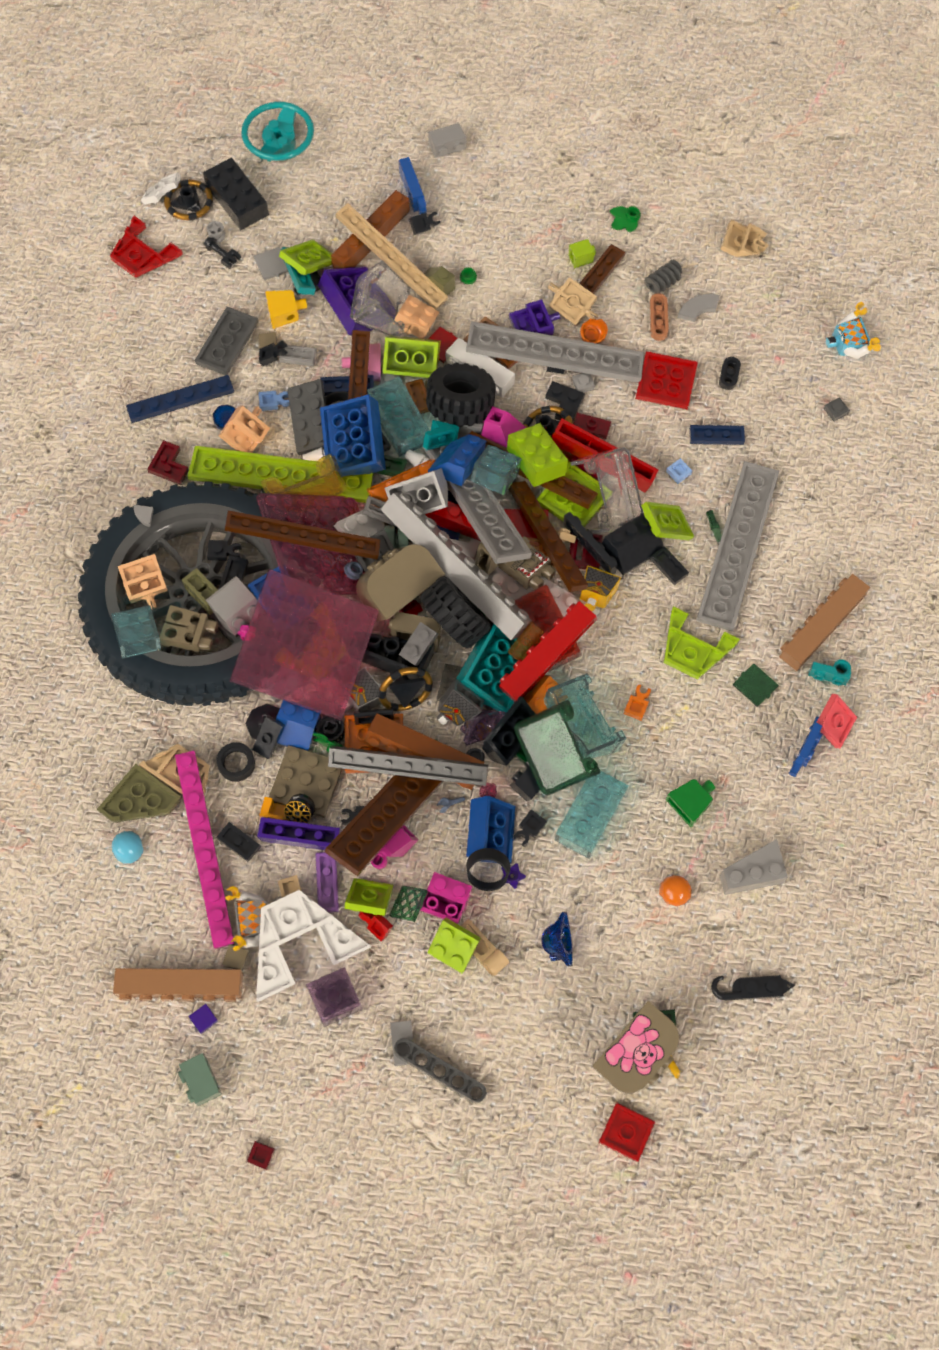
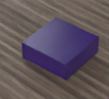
M206 1003L188 1016L201 1034L218 1022Z

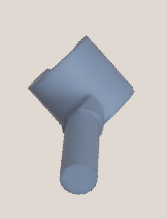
M464 796L449 800L446 797L441 798L437 806L443 805L444 807L439 812L445 813L450 806L465 801Z

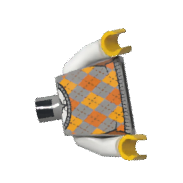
M234 886L227 888L226 890L231 891L233 896H226V900L231 901L236 898L234 906L238 935L231 942L235 941L238 945L233 950L238 951L241 947L259 946L261 907L268 905V901L251 892L238 890Z

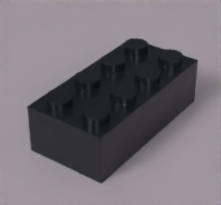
M232 157L203 172L206 186L209 187L213 196L240 231L269 216L266 200Z

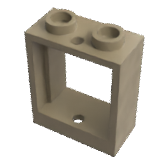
M397 612L394 618H390L389 629L391 637L409 640L419 623L422 622L439 634L433 642L435 643L434 652L438 651L441 639V625L435 619Z

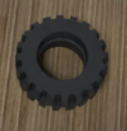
M454 363L452 365L446 364L443 367L440 366L433 371L427 381V408L441 422L458 425V427H463V425L473 426L475 423L479 424L483 420L485 421L491 408L494 407L496 384L486 370L483 368L479 369L476 365Z
M447 576L439 577L421 594V602L428 612L462 647L471 648L490 631L491 624L485 615Z

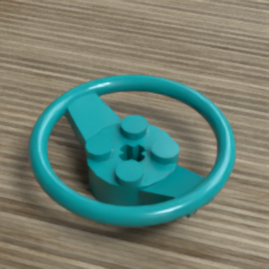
M270 102L255 108L248 114L242 124L241 136L246 148L260 159H265L269 162L283 161L298 156L308 148L314 136V124L309 114L301 107L288 102ZM271 109H281L277 120H271L269 125L264 128L262 132L263 147L261 150L257 149L248 137L250 123L262 112ZM298 113L305 120L308 132L304 142L295 149L294 122L295 115Z

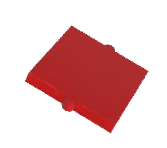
M439 327L428 339L440 340L439 361L445 363L446 351L458 338L452 332Z

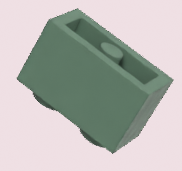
M203 1053L179 1064L181 1071H178L182 1083H187L189 1090L186 1093L191 1103L195 1102L197 1106H200L222 1095L208 1060Z

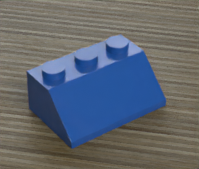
M469 434L450 442L429 468L428 472L442 468L445 480L462 486L482 460L486 440Z
M491 796L471 799L466 857H469L479 849L492 848L505 854L510 864L512 863L516 806ZM482 860V861H479V862L497 863V862H494V861H491V860Z

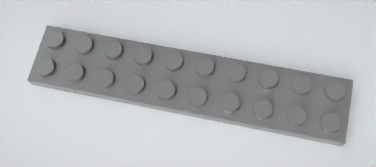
M471 321L466 352L636 383H639L642 378L644 352Z
M448 445L427 451L424 448L430 459L436 461ZM477 468L472 471L462 486L446 480L448 489L495 564L531 558L532 552Z
M744 461L696 621L733 632L779 475L778 470Z

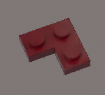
M163 440L147 468L148 473L181 485L189 469L187 466L174 462L181 450L180 446Z

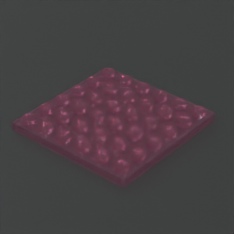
M259 493L256 497L262 517L337 531L334 525L338 521L360 511L357 502L353 498L345 496ZM270 539L288 595H357L356 586L358 580L350 579L344 572V567L347 563L358 562L354 555Z
M269 569L229 682L342 721L379 611Z

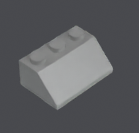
M442 468L385 487L388 499L393 493L404 492L410 496L411 501L415 505L423 509L424 514L448 507V486Z

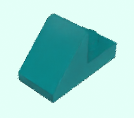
M433 420L431 430L425 432L423 447L427 451L448 445L450 442L457 440L459 427Z

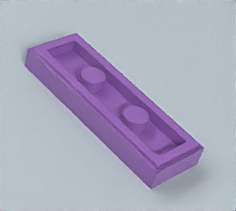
M325 852L316 853L318 905L328 913L339 912L337 861Z

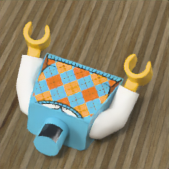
M859 302L856 305V311L849 313L836 325L832 337L826 338V346L828 348L836 347L841 356L858 359L870 353L872 349L874 351L881 349V345L877 344L880 342L879 338L874 337L870 340L862 318L858 317L859 314L865 315L868 311L866 307L860 310L864 306L863 302Z

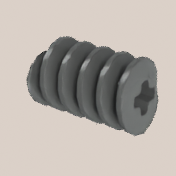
M671 259L664 266H661L658 270L644 278L647 288L654 294L661 293V291L664 292L666 288L671 287V284L674 285L676 281L681 280L682 267L676 260Z

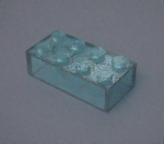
M397 377L368 389L367 395L369 394L378 401L381 426L398 457L405 455L408 450L414 451L423 447L425 432L430 430L401 378Z
M593 767L556 832L555 841L590 859L626 795L629 785Z

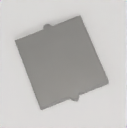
M280 247L265 250V252L253 256L264 280L279 277V275L288 272L284 260L279 257Z

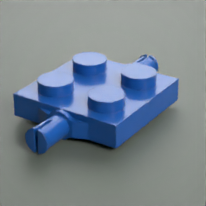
M815 717L812 726L809 728L810 732L796 760L793 761L789 775L793 777L797 776L802 766H807L815 752L816 745L823 735L820 733L822 725L816 723L819 717Z

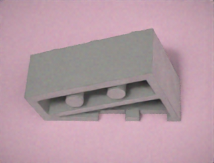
M777 839L723 869L720 874L724 895L783 884L788 878Z

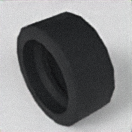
M232 742L226 744L217 755L216 763L218 769L227 780L234 782L245 780L255 769V759L252 750L243 743ZM242 752L246 755L247 765L243 770L230 772L225 768L224 762L230 753Z

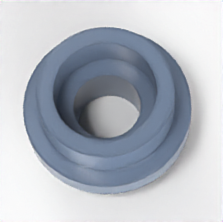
M350 562L344 567V572L350 579L358 580L362 575L363 568L358 562Z

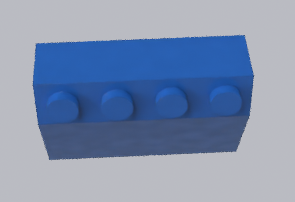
M368 394L320 408L328 477L370 474L386 470L379 404L376 399Z

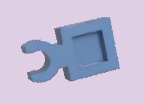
M276 390L258 392L259 406L262 411L277 410L278 405L290 406L289 400H284V398H289L288 391L281 392L279 395H277Z

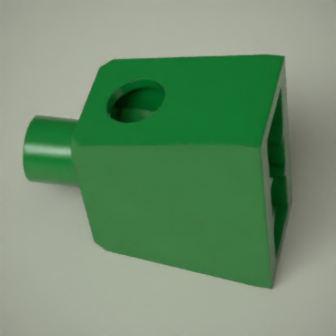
M693 779L668 793L666 801L692 827L711 805L713 798L710 793L715 790V786L710 780L700 785L697 780Z

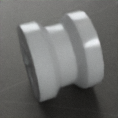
M212 221L207 225L208 237H214L217 243L225 239L224 227L221 222Z

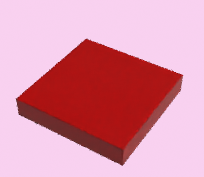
M616 1102L598 1143L638 1163L655 1121Z

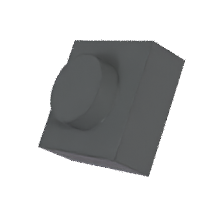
M840 397L824 406V410L834 422L848 415L850 411Z

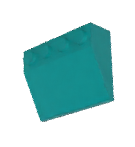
M492 622L490 631L475 644L456 679L482 698L484 705L506 714L514 704V701L500 689V679L506 673L510 674L514 670L513 666L515 663L527 656L526 653L531 646L520 638L510 640Z

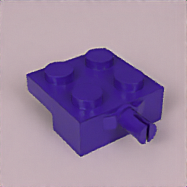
M541 299L526 304L525 309L509 313V319L514 329L552 336L554 334L552 321L560 319V314L556 312L549 315Z

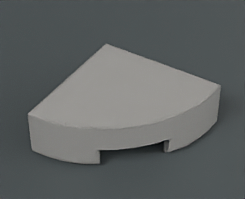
M134 505L137 519L143 525L150 527L154 511L153 507Z

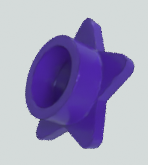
M518 863L511 866L507 882L505 883H509L514 889L517 888L518 881L526 878L519 871ZM501 867V869H502V871H503V874H504V876H503L502 878H504V877L506 876V873H505L504 868Z

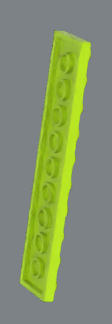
M195 446L187 476L188 480L208 481L216 484L227 483L231 486L254 489L266 488L269 491L299 493L300 495L366 503V499L369 496L366 489L372 486L374 473L328 477L325 462Z

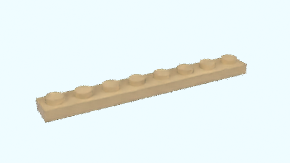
M349 203L336 213L335 217L431 307L437 310L447 301L448 296Z

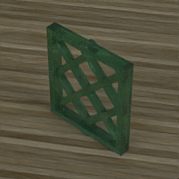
M402 885L389 916L415 922L428 891ZM413 894L414 898L409 901V896ZM406 899L407 903L402 906L401 902H403ZM415 901L416 905L411 908L410 904ZM408 907V911L404 913L403 909Z

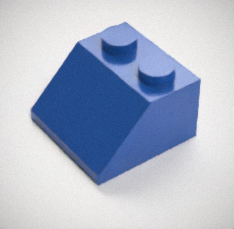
M283 699L276 720L285 724L277 744L287 747L289 745L309 751L314 738L312 734L316 733L318 721L321 719V711Z

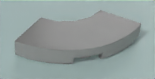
M703 294L693 297L682 306L678 318L695 322L699 315L706 312H715L720 295Z

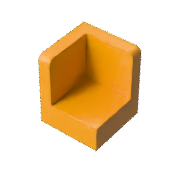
M264 797L259 816L260 818L287 820L284 815L286 805L274 803L273 798Z

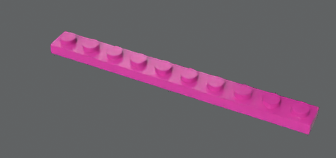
M195 751L177 754L175 759L213 947L218 949L235 945L234 941L231 942L234 937Z

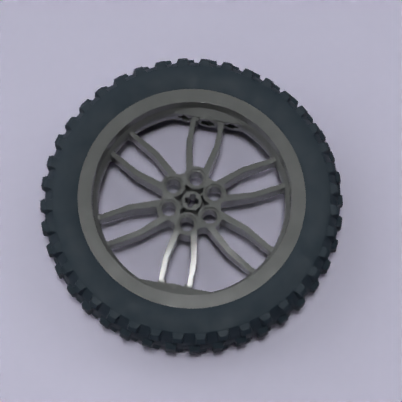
M206 481L204 485H197L195 482H188L185 487L178 486L177 484L171 485L170 490L161 492L158 489L153 491V496L144 498L142 496L137 499L136 505L153 507L154 509L150 527L143 525L137 519L134 506L123 508L122 515L120 517H113L109 521L110 526L108 529L101 530L97 535L98 542L91 545L89 549L91 555L89 559L84 560L82 565L85 572L84 575L80 576L79 583L82 591L78 593V601L82 605L78 609L81 621L85 623L82 627L86 637H90L88 644L93 653H98V660L103 666H107L115 679H120L127 687L133 688L134 691L141 693L145 697H150L154 700L158 699L167 704L174 705L176 702L177 705L192 706L193 703L208 706L211 705V701H215V703L228 702L229 697L239 696L241 698L247 695L248 690L253 691L263 687V680L265 678L269 679L274 675V672L283 667L272 661L273 657L282 647H285L294 655L299 653L301 650L300 643L307 639L309 635L308 626L314 621L311 616L280 633L266 613L255 624L253 622L248 624V626L256 628V638H253L252 641H244L227 631L214 612L209 615L185 590L182 582L183 578L197 568L202 574L208 573L205 577L214 586L220 585L224 572L218 573L225 561H212L211 564L206 563V552L212 532L226 533L224 541H228L229 546L232 544L233 537L236 536L254 546L265 559L248 563L245 576L266 569L272 571L281 565L312 610L318 606V596L315 594V591L319 590L318 579L314 578L317 575V568L315 562L311 561L313 554L310 547L224 531L228 510L294 523L292 520H289V516L279 507L263 499L262 495L254 494L245 488H232L227 483H222L220 486V484ZM204 531L199 544L196 566L190 568L176 549L167 541L184 534ZM159 548H164L180 567L176 572H173L159 564L163 577L174 585L167 586L168 591L156 595L154 599L168 600L157 605L156 609L153 607V610L146 609L128 615L126 605L131 604L126 594L118 566L153 555ZM170 605L187 610L191 607H197L191 611L210 616L212 620L218 623V629L233 644L224 650L206 655L193 656L194 651L186 650L184 656L170 654L173 646L163 647L162 651L152 647L139 636L132 624L167 615Z

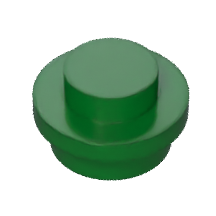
M464 268L460 273V280L464 284H473L477 279V274L472 268Z

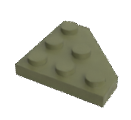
M135 764L97 808V811L113 823L169 815L180 803L182 797Z

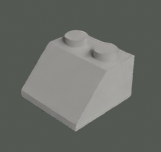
M236 576L206 599V602L222 626L234 636L240 631L242 625L250 624L264 612L255 596Z

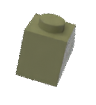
M443 266L430 267L423 273L447 296L455 289V275Z

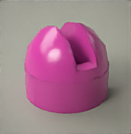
M379 852L371 861V864L376 869H383L387 866V857Z

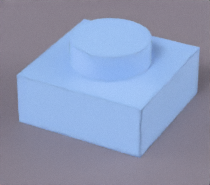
M681 458L666 469V472L677 484L692 474L691 468Z

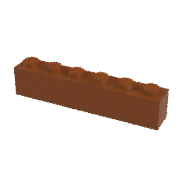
M395 190L366 220L385 237L410 212L409 198ZM352 234L331 255L332 268H355L371 250Z
M378 713L373 719L364 740L371 746L378 747L389 753L480 764L485 763ZM457 783L461 787L470 790L474 787L473 784Z

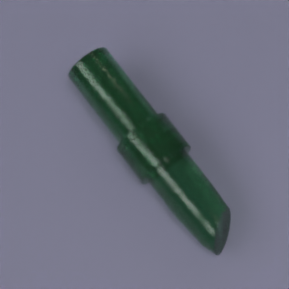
M709 510L706 512L710 523L709 526L716 541L720 543L722 537L720 526L713 510Z

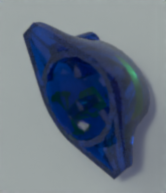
M562 912L558 920L544 930L541 942L544 950L550 954L551 961L562 960L566 966L573 967L570 925L567 912Z

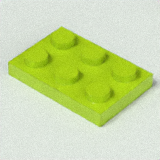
M313 239L283 249L279 254L280 258L303 275L332 265V253Z
M645 502L641 505L644 516L651 526V531L656 537L688 541L694 537L680 506Z

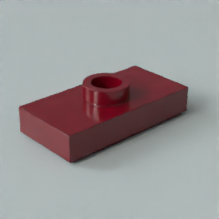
M577 413L574 425L596 437L607 439L612 421Z

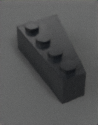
M356 631L349 645V657L389 673L406 667H418L426 670L434 655L435 643L431 645L419 665L415 666L399 655L408 640H402L394 636L389 638L382 637L380 634ZM415 674L407 675L409 679L423 678Z

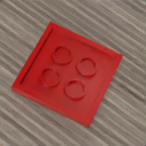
M646 351L642 378L639 381L635 399L688 410L698 362Z

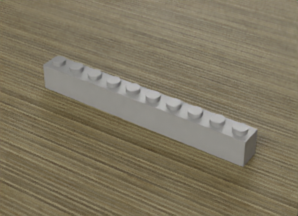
M398 492L390 496L381 508V511L414 544L425 547L445 575L510 640L519 638L532 622L527 612L519 609L515 605V601L510 596H506L502 592V588L497 583H493L488 578L489 575L484 570L479 569L475 565V561L471 557L466 556L462 552V548L449 539V535L436 526V522L428 518L423 513V509L411 501L409 495L404 492Z

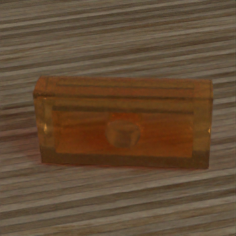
M531 621L507 652L516 660H523L527 656L526 653L533 645L537 646L541 642L540 637L545 631Z

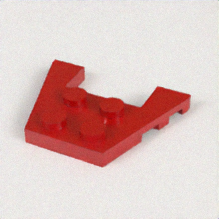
M134 215L131 219V224L124 231V236L122 239H119L110 254V258L114 263L137 278L183 255L182 250L171 242L157 253L138 239L137 236L146 229V224Z

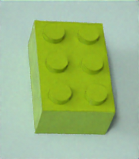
M386 336L383 373L429 378L439 365L440 340Z
M541 423L508 435L507 451L534 487L566 475L568 459Z

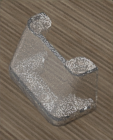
M383 260L358 278L350 318L357 324L386 335L400 336L404 332L405 324L402 321L396 322L394 319L398 313V306L406 301L411 287Z

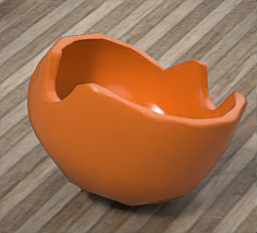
M590 318L582 324L580 329L583 341L596 344L603 342L608 333L607 324L602 319Z
M672 875L664 878L660 883L659 894L667 904L681 906L686 904L691 898L692 889L684 877Z

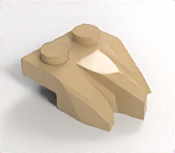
M731 219L720 250L735 257L759 255L760 252H763L769 246L762 240L767 233L751 223L746 227Z

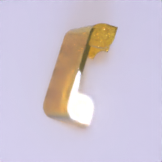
M332 454L326 455L317 461V476L292 486L282 485L281 481L274 477L260 481L271 502L286 514H291L340 495L346 488V483L336 457Z

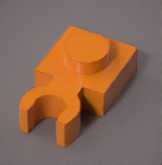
M639 684L636 687V696H630L623 714L642 721L649 701L644 699L649 697L651 689L648 688L646 693H641V685Z

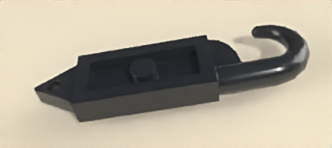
M781 975L746 977L735 980L732 992H720L717 984L720 980L724 979V976H718L712 981L711 990L714 996L720 1000L782 998L783 994L793 988L795 984L782 979Z

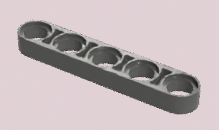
M401 1038L395 1043L393 1048L395 1056L470 1102L479 1103L486 1097V1088L482 1083L409 1039ZM400 1043H406L409 1046L407 1054H400L398 1052L397 1046ZM418 1054H424L427 1057L425 1065L421 1066L416 1063L415 1058ZM436 1065L445 1067L446 1072L444 1076L439 1077L435 1075L434 1067ZM461 1076L464 1080L463 1086L460 1088L455 1087L452 1083L453 1077ZM473 1087H479L482 1090L481 1098L475 1099L471 1096L470 1091Z

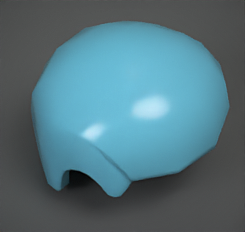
M123 831L117 834L112 841V852L115 858L124 864L139 860L144 851L139 835L133 831Z

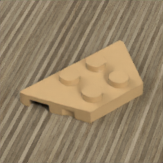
M176 744L167 751L156 754V757L146 762L142 761L139 764L141 768L183 796L175 755L190 751ZM197 757L205 796L210 765Z

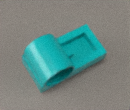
M843 659L837 660L833 667L813 662L808 676L820 681H830L838 686H846L851 676V665ZM837 669H841L844 673H839Z

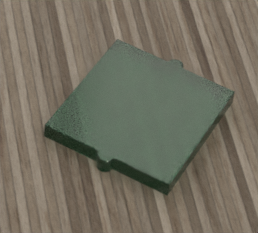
M755 664L745 672H742L741 676L733 683V686L756 707L766 698L769 699L779 686Z

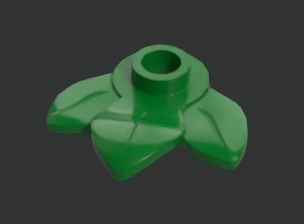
M617 206L609 211L615 217L611 224L612 229H626L630 233L638 227L641 213L637 207L630 206L626 208L624 206Z
M316 732L312 734L317 737L313 741L327 747L326 752L328 753L330 746L343 747L337 742L329 741L321 733Z

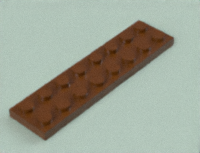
M394 775L326 847L325 853L358 877L443 781Z

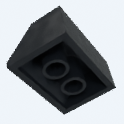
M644 513L605 536L602 542L605 551L616 559L617 569L623 576L648 561L654 553L664 547L662 539L652 533L651 526Z
M519 696L483 743L482 749L489 758L505 766L510 763L542 723L523 697Z

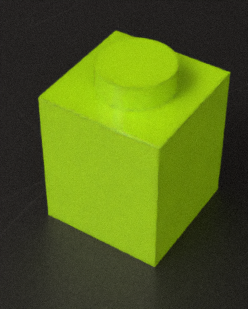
M589 239L569 245L568 256L574 269L593 263L596 250L594 245H591Z

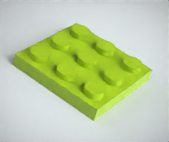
M569 462L564 477L598 493L597 499L591 507L586 509L548 489H545L539 495L537 501L541 507L549 510L551 514L561 521L564 520L565 514L571 512L580 519L585 528L610 499L613 491Z

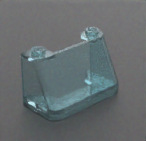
M588 673L549 688L544 698L546 707L550 708L571 744L574 755L581 760L611 755L617 752L627 739L622 730L615 732L616 728L614 726L611 728L608 726L592 697L595 693L593 690L589 691V684L592 683V679Z

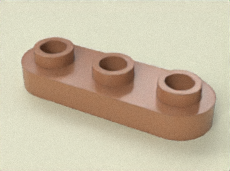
M656 293L651 296L649 303L650 335L654 340L662 341L667 338L669 331L668 301L665 295Z

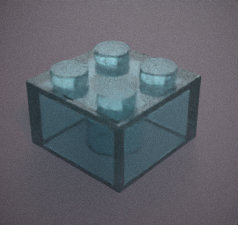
M488 445L474 463L470 481L504 495L518 475L522 458Z
M150 605L111 614L122 659L161 650L160 638Z

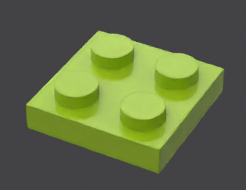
M354 878L345 901V909L385 916L393 893V885Z
M445 917L427 953L463 974L481 938Z

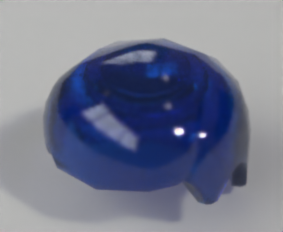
M228 404L218 406L212 415L214 425L222 431L236 408Z

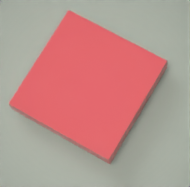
M832 694L816 723L822 725L820 731L835 748L841 749L857 716L838 694Z

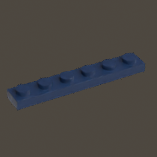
M225 375L126 405L131 423H135L232 394L234 389L229 375Z

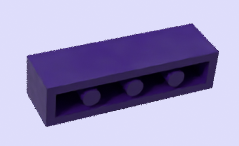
M261 817L257 837L262 842L325 850L342 830L337 827Z

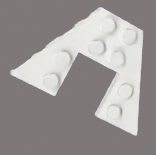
M300 890L261 907L256 1000L259 1002L296 984L279 945L314 928L317 929L333 965L369 949L371 946Z

